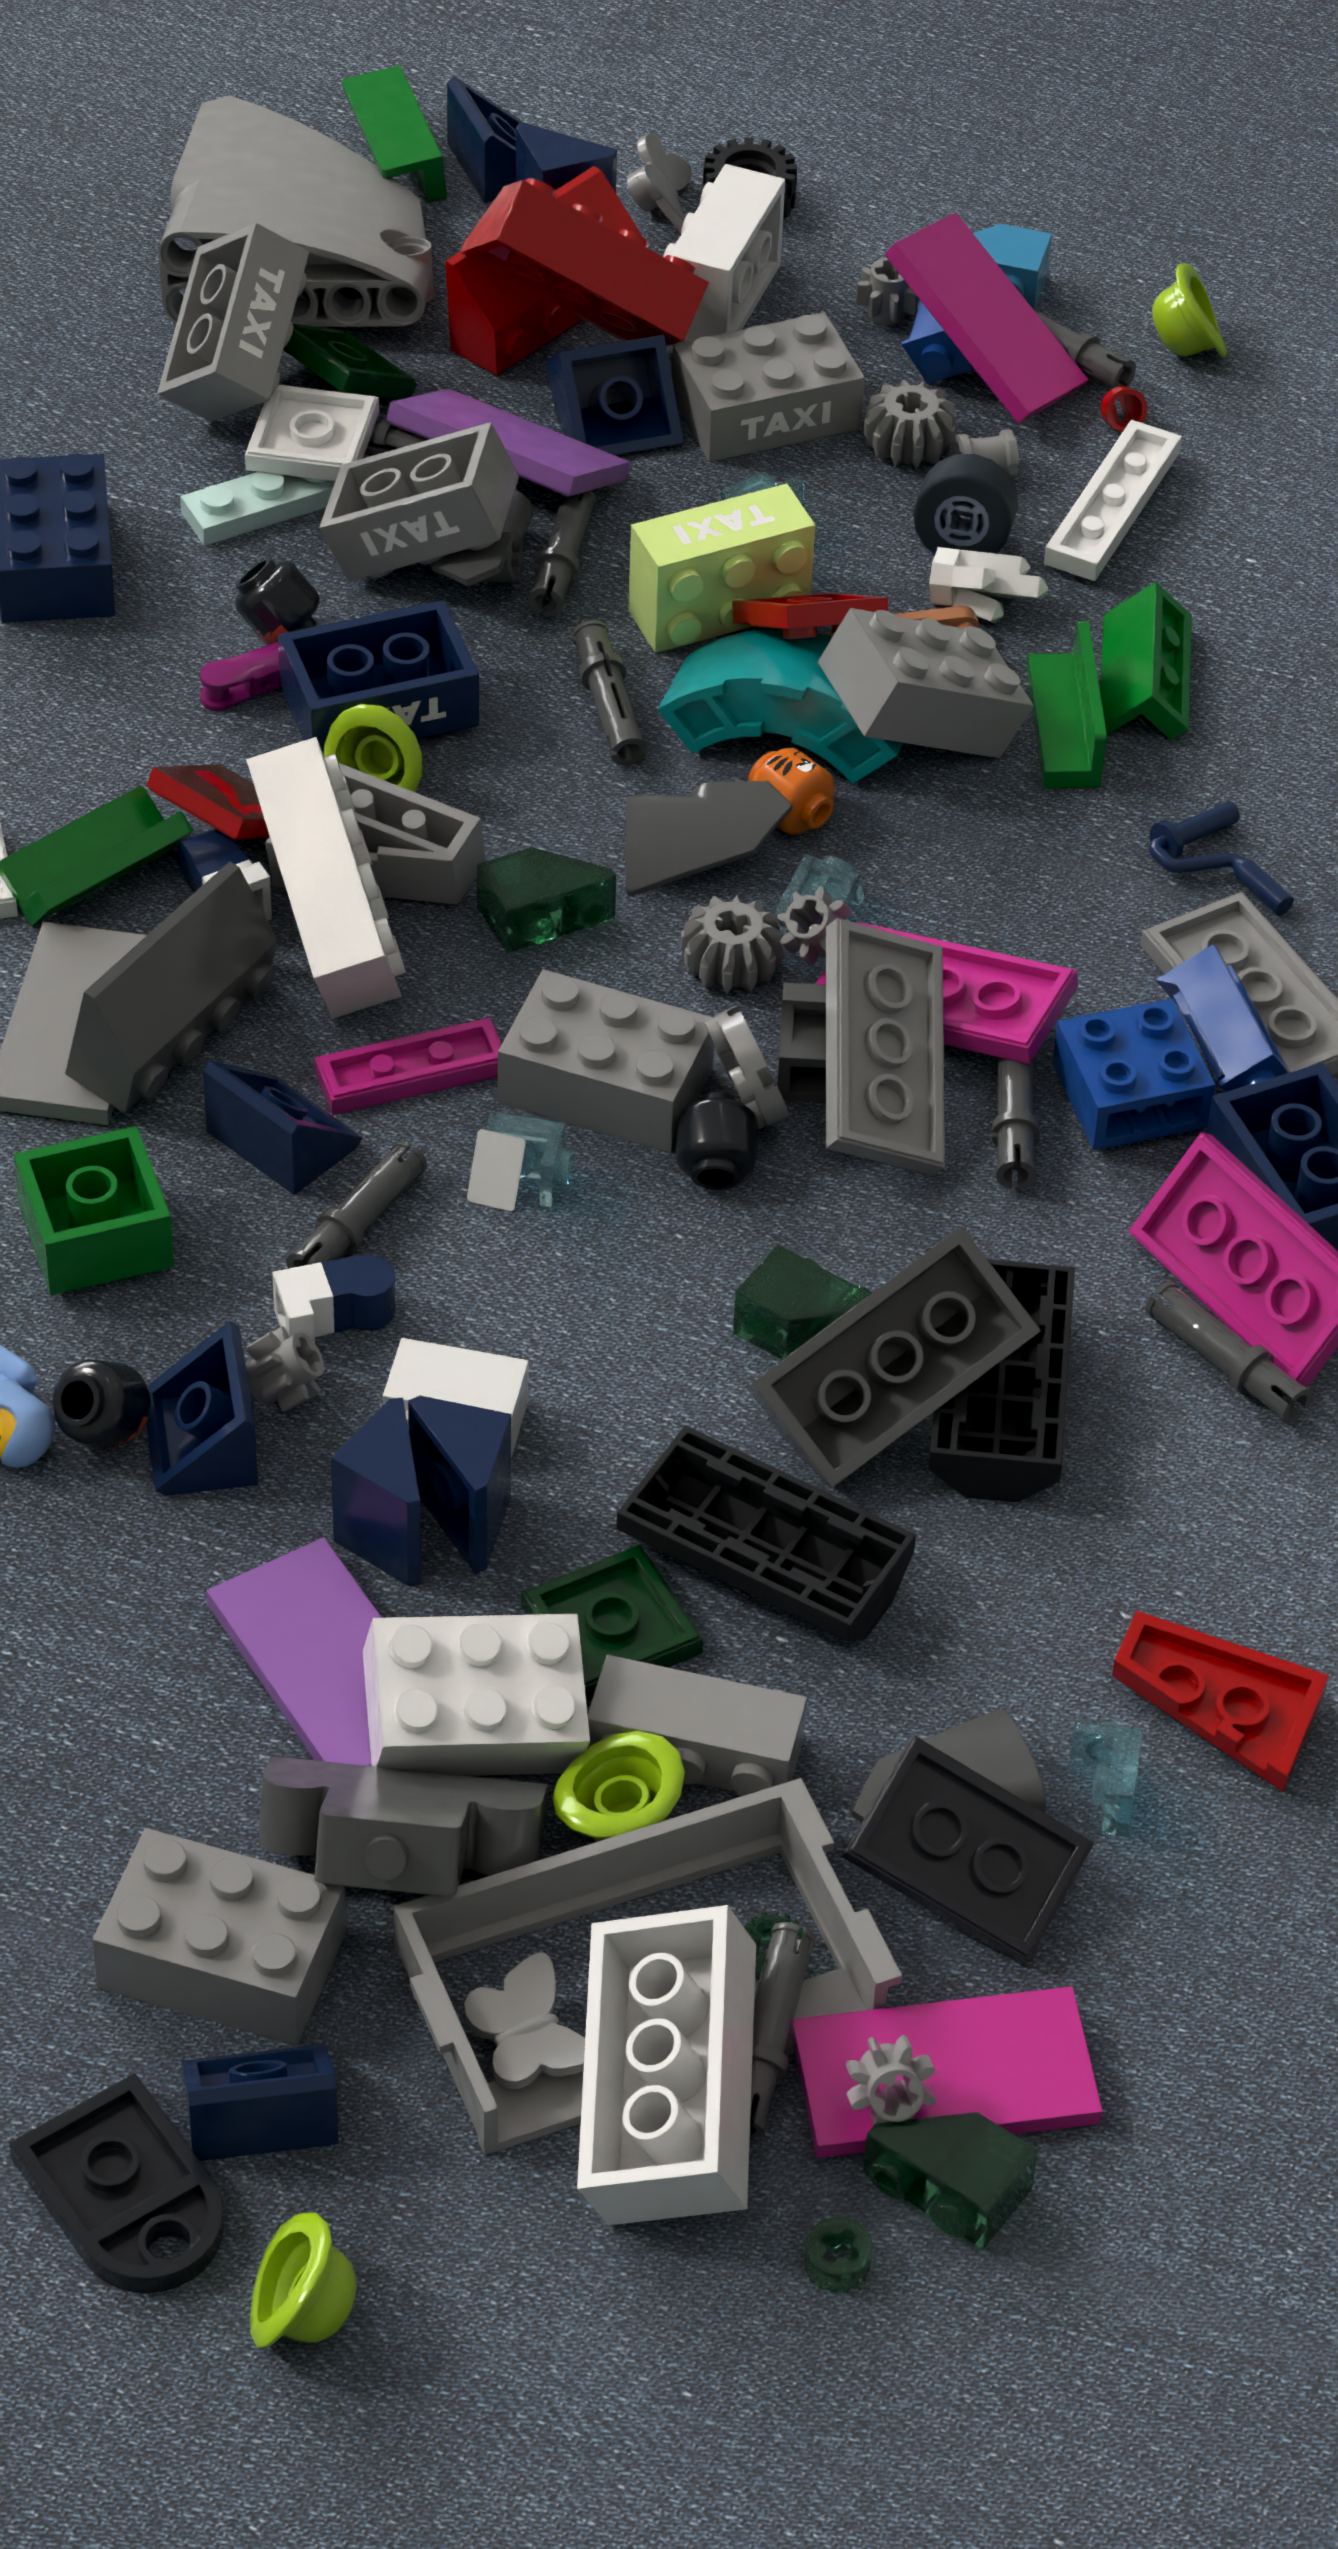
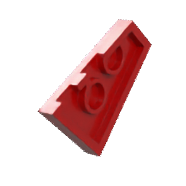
M1137 1610L1114 1659L1112 1676L1282 1792H1285L1326 1692L1329 1675Z

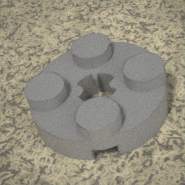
M735 1005L714 1015V1018L705 1021L704 1024L716 1047L717 1054L730 1081L734 1083L741 1103L755 1113L758 1129L765 1126L769 1127L790 1117L777 1085H773L774 1081L768 1070V1065L738 1006Z

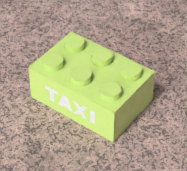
M788 484L631 524L628 611L655 653L754 627L751 624H733L732 601L811 594L816 525Z

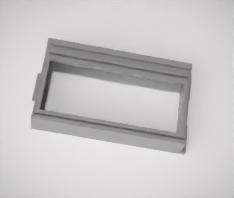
M802 1778L459 1885L457 1893L453 1896L427 1895L394 1906L395 1953L398 1958H401L410 1979L411 1990L439 2054H443L478 2134V2142L484 2155L581 2124L583 2072L561 2077L549 2076L541 2072L535 2081L517 2090L503 2088L496 2081L487 2083L434 1964L435 1962L780 1853L838 1968L804 1980L794 2019L886 2008L888 1988L901 1984L902 1974L869 1909L854 1912L825 1853L834 1850V1841ZM791 2030L784 2052L786 2056L795 2053Z

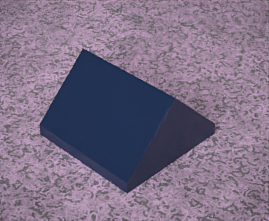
M453 76L447 83V144L484 203L492 202L504 186L516 182V127L522 121Z
M520 122L516 127V182L532 178L542 181L557 190L594 166L602 170L616 193L617 149Z
M210 1060L203 1070L206 1132L293 1195L297 1194L354 1151L362 1140L360 1135L276 1075Z
M229 1321L148 1385L151 1405L146 1427L155 1491L165 1496L258 1485L255 1422L240 1326Z
M419 1395L408 1400L409 1437L419 1497L473 1572L477 1574L488 1567L511 1499V1414Z
M403 1397L389 1399L331 1457L334 1542L405 1585H421L420 1497Z
M326 2044L182 2061L192 2151L200 2161L339 2144L336 2077Z

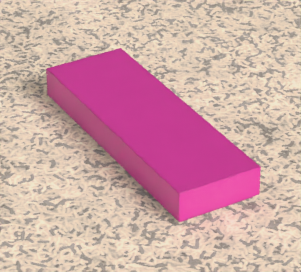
M485 1018L314 1057V1068L332 1115L496 1078L498 1077V1050L502 1043L491 1018Z

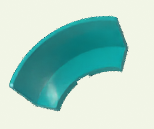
M761 629L737 633L708 643L686 657L657 709L692 754L704 747L732 738L761 737L763 732L792 737L791 743L804 747L824 758L837 768L852 785L896 757L903 744L902 742L865 737L818 664V660L832 639L830 636L818 633L817 637L786 639L782 638V629Z

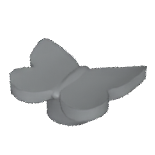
M648 133L637 141V150L645 166L627 175L628 189L633 200L641 210L649 212L659 206L666 217L681 233L685 218L677 199V192L683 189L692 176V168L675 153L668 152L665 154L660 138L655 133Z
M544 1952L531 1955L509 1971L504 1979L503 1991L479 1987L470 1991L464 2002L467 2026L475 2035L483 2039L494 2040V2043L497 2045L493 2053L492 2071L495 2081L503 2088L517 2090L526 2087L535 2081L541 2072L549 2076L561 2077L584 2071L585 2038L568 2027L559 2025V2018L552 2014L556 1998V1979L551 1959Z

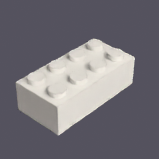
M317 737L246 759L311 972L332 1019L402 997L395 976L406 973L405 966L387 920L389 919L388 912L371 868L372 861L362 831L359 829L354 814L355 807L345 777L342 775L336 754L324 757Z
M728 1905L591 1924L577 2189L607 2225L747 2209L756 1943Z

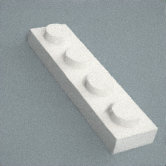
M1131 420L1046 545L1044 564L1066 571L1072 575L1096 581L1179 455L1182 436Z

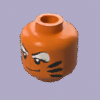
M795 748L780 749L777 752L771 751L764 754L752 767L748 781H769L792 804V811L776 827L780 831L788 835L803 834L810 829L819 828L831 816L834 808L833 798L835 791L833 777L830 772L803 752Z

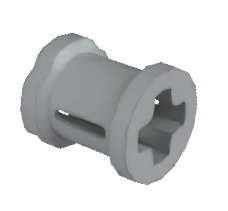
M1011 429L1001 430L999 435L994 437L969 439L967 434H956L954 437L953 455L977 454L992 459L1008 472L1011 479L1016 478L1019 455L1017 441Z

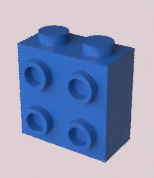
M1173 998L1057 1021L1052 1065L1092 1150L1207 1128L1211 1099L1214 1096L1216 1084Z

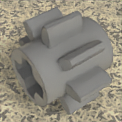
M887 258L875 261L871 269H861V281L857 283L856 305L868 306L869 318L879 324L895 325L904 321L907 313L912 315L917 313V305L920 299Z
M821 886L816 890L815 896H801L797 892L793 893L794 901L790 904L786 913H781L777 916V919L789 930V933L781 938L780 943L790 953L799 951L800 957L809 966H814L818 957H826V926L836 918L847 919L853 912L842 899L833 902L832 895Z
M282 1326L247 1345L246 1349L253 1358L245 1364L249 1390L254 1398L263 1405L270 1406L278 1401L282 1412H286L320 1393L321 1389L314 1379L323 1374L324 1361L315 1343L305 1334L296 1333L289 1337L286 1328Z
M901 2035L895 2044H879L876 2039L871 2037L868 2039L869 2050L865 2052L861 2060H847L846 2062L850 2077L855 2082L860 2083L846 2093L853 2110H862L871 2105L870 2118L877 2130H881L886 2121H903L904 2124L911 2128L914 2126L913 2115L918 2112L922 2103L931 2105L935 2104L937 2100L931 2087L922 2081L931 2077L936 2070L928 2054L912 2059L913 2049L907 2036ZM897 2075L903 2076L902 2081L896 2080ZM880 2083L886 2085L885 2089L879 2088Z

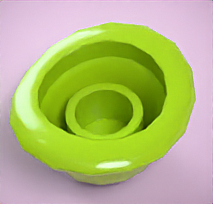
M1183 262L1178 264L1176 268L1177 281L1163 290L1156 297L1152 306V319L1159 337L1165 347L1176 355L1189 356L1215 348L1222 358L1226 357L1228 350L1221 335L1204 283L1196 269L1189 263Z
M359 704L343 711L332 723L324 744V757L336 754L338 763L410 791H416L422 777V752L414 732L400 716L383 706Z
M642 1731L614 1734L591 1745L570 1763L557 1780L552 1796L557 1817L573 1831L590 1836L596 1842L665 1821L681 1797L685 1771L680 1753L663 1736Z
M316 2212L299 2213L279 2227L265 2250L256 2275L250 2312V2334L256 2347L259 2349L270 2347L283 2336L304 2343H315L328 2339L341 2328L352 2310L357 2289V2277L351 2261L339 2249L332 2246L329 2224Z

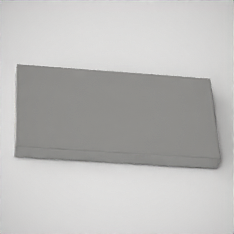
M1243 892L1236 893L1142 931L1140 946L1164 974L1214 944L1226 965L1231 964L1238 974L1290 1072L1323 1063L1331 1075L1338 1073L1337 997Z
M836 918L826 926V1149L933 1176L945 1168L943 947Z
M51 922L42 923L0 1049V1111L109 1125L114 1106L67 1076L65 1072L84 991L147 935Z

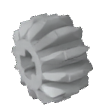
M904 379L899 387L885 384L882 386L880 394L870 396L869 404L866 407L864 421L866 445L874 448L876 458H892L894 467L903 462L911 463L916 469L921 461L937 464L941 454L950 452L951 444L954 441L957 416L954 411V403L946 400L945 390H929L926 381L917 386L910 385Z
M738 894L732 902H723L719 898L712 896L707 907L694 906L692 915L689 917V921L685 923V928L681 932V949L683 950L684 964L687 967V975L699 976L703 989L716 984L723 986L726 995L732 987L740 986L752 993L757 981L771 982L772 975L776 967L779 966V960L783 957V945L780 943L781 931L777 921V914L765 912L761 900L749 904L742 903Z

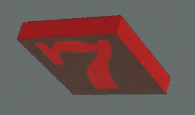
M221 764L152 768L146 784L149 790L234 840L270 837L254 783Z

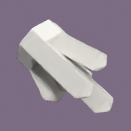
M938 547L931 567L929 582L930 603L935 606L944 607L968 606L974 610L977 617L996 623L1004 616L1003 604L986 596L1042 600L1048 591V586L1042 577L1025 575L1029 571L1030 565L1021 556Z

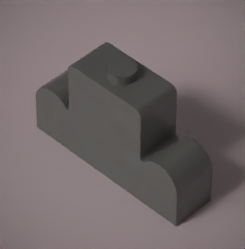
M271 1756L262 1778L258 1844L265 1850L284 1855L303 1856L316 1853L314 1880L318 1883L453 1896L457 1893L465 1869H473L476 1872L491 1876L540 1859L548 1784Z

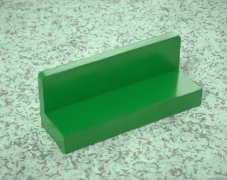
M398 65L343 79L344 94L383 178H391L414 172L427 203L447 198L443 156L401 66Z
M1157 582L1114 607L1103 618L1100 695L1107 734L1141 714L1170 740L1189 730L1192 615Z
M1077 621L1073 653L1028 654L1026 673L1030 700L1034 705L1032 715L1043 789L1101 788L1107 733L1089 621Z
M138 786L3 858L0 861V876L16 898L17 904L32 927L177 848V843L186 839L194 830L182 811L164 820L143 786Z

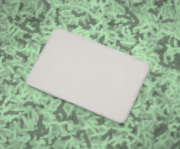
M484 1129L478 1131L467 1193L468 1201L507 1211L514 1210L526 1145L524 1139Z

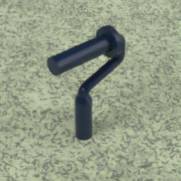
M1227 801L1175 825L1168 820H1162L1152 825L1150 829L1151 843L1149 845V853L1165 870L1172 873L1231 867L1235 877L1276 915H1283L1291 908L1294 902L1293 897L1250 859H1245L1234 853L1177 859L1181 857L1185 845L1239 821V810L1231 801Z

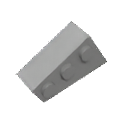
M339 763L355 807L354 814L365 839L372 861L371 868L382 897L458 905L486 862L481 818ZM269 837L265 844L273 886L285 887L271 838Z

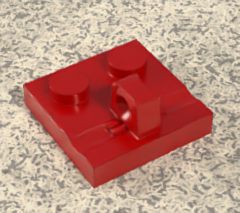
M819 593L732 601L733 624H751L753 626L782 629V638L786 639L817 637V626L832 625L833 634H835L850 608L876 612L877 610L888 611V597Z

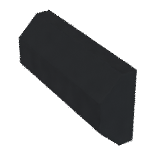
M987 1259L1041 1331L933 1412L928 1469L965 1498L1019 1502L1060 1482L1075 1267Z
M686 1425L618 1510L616 1526L617 1530L848 1642L867 1639L893 1603L913 1556L916 1534Z

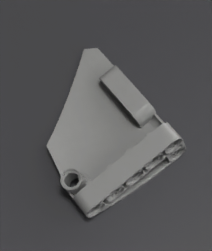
M230 95L201 104L172 181V213L158 252L163 307L165 314L173 323H177L184 298L179 290L187 287L197 251L182 249L176 244L174 239L188 238L197 247H200L254 223H258L310 251L304 270L307 279L303 289L309 298L296 300L291 318L293 324L314 327L407 326L420 319L424 313L426 303L435 297L432 245L431 242L426 240L420 199L393 177L383 178L376 165L339 142L270 109ZM343 287L354 288L360 292L362 298L348 299L338 289Z

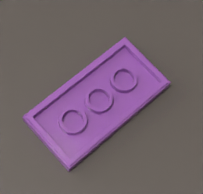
M449 388L392 401L389 405L386 420L390 424L426 439H433L492 422L519 477L568 497L620 483L627 478L630 461Z
M325 1537L206 1590L208 1607L313 1759L316 1761L372 1766L363 1648L372 1619L382 1617Z

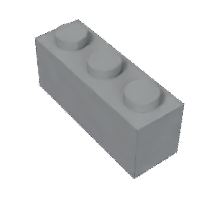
M606 1655L588 1712L590 1735L588 1748L614 1734L642 1731L660 1735L680 1753L685 1771L683 1784L691 1785L697 1783L734 1791L745 1796L792 1781L804 1739L807 1697Z

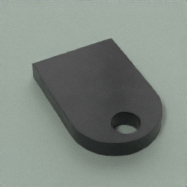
M136 2073L9 2142L11 2159L86 2265L106 2283L130 2292H163L179 2287L197 2277L216 2256L224 2231L223 2206L219 2189L211 2175ZM163 2236L180 2237L189 2245L183 2254L172 2259L158 2258L148 2250L155 2240Z

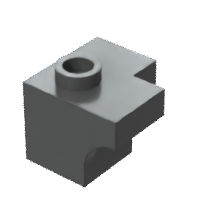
M783 982L777 1087L783 1100L826 1103V985Z

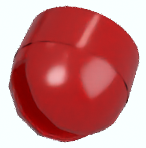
M1115 387L1105 393L1100 404V413L1108 426L1123 432L1131 420L1144 422L1147 416V402L1140 392L1130 387ZM1117 398H1119L1123 414L1126 418L1119 421L1115 405Z

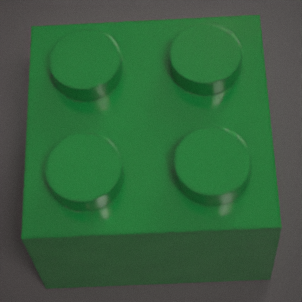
M137 1126L13 1154L18 1205L50 1296L174 1267L171 1215Z

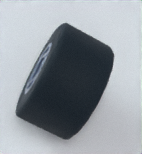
M955 454L939 461L924 478L913 510L915 531L924 547L934 555L938 547L996 554L1007 543L1018 510L1017 488L1008 472L992 459L977 454Z

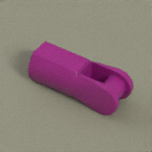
M278 642L241 654L239 657L205 664L200 671V681L204 686L200 691L201 704L211 711H224L249 699L251 696L279 688Z

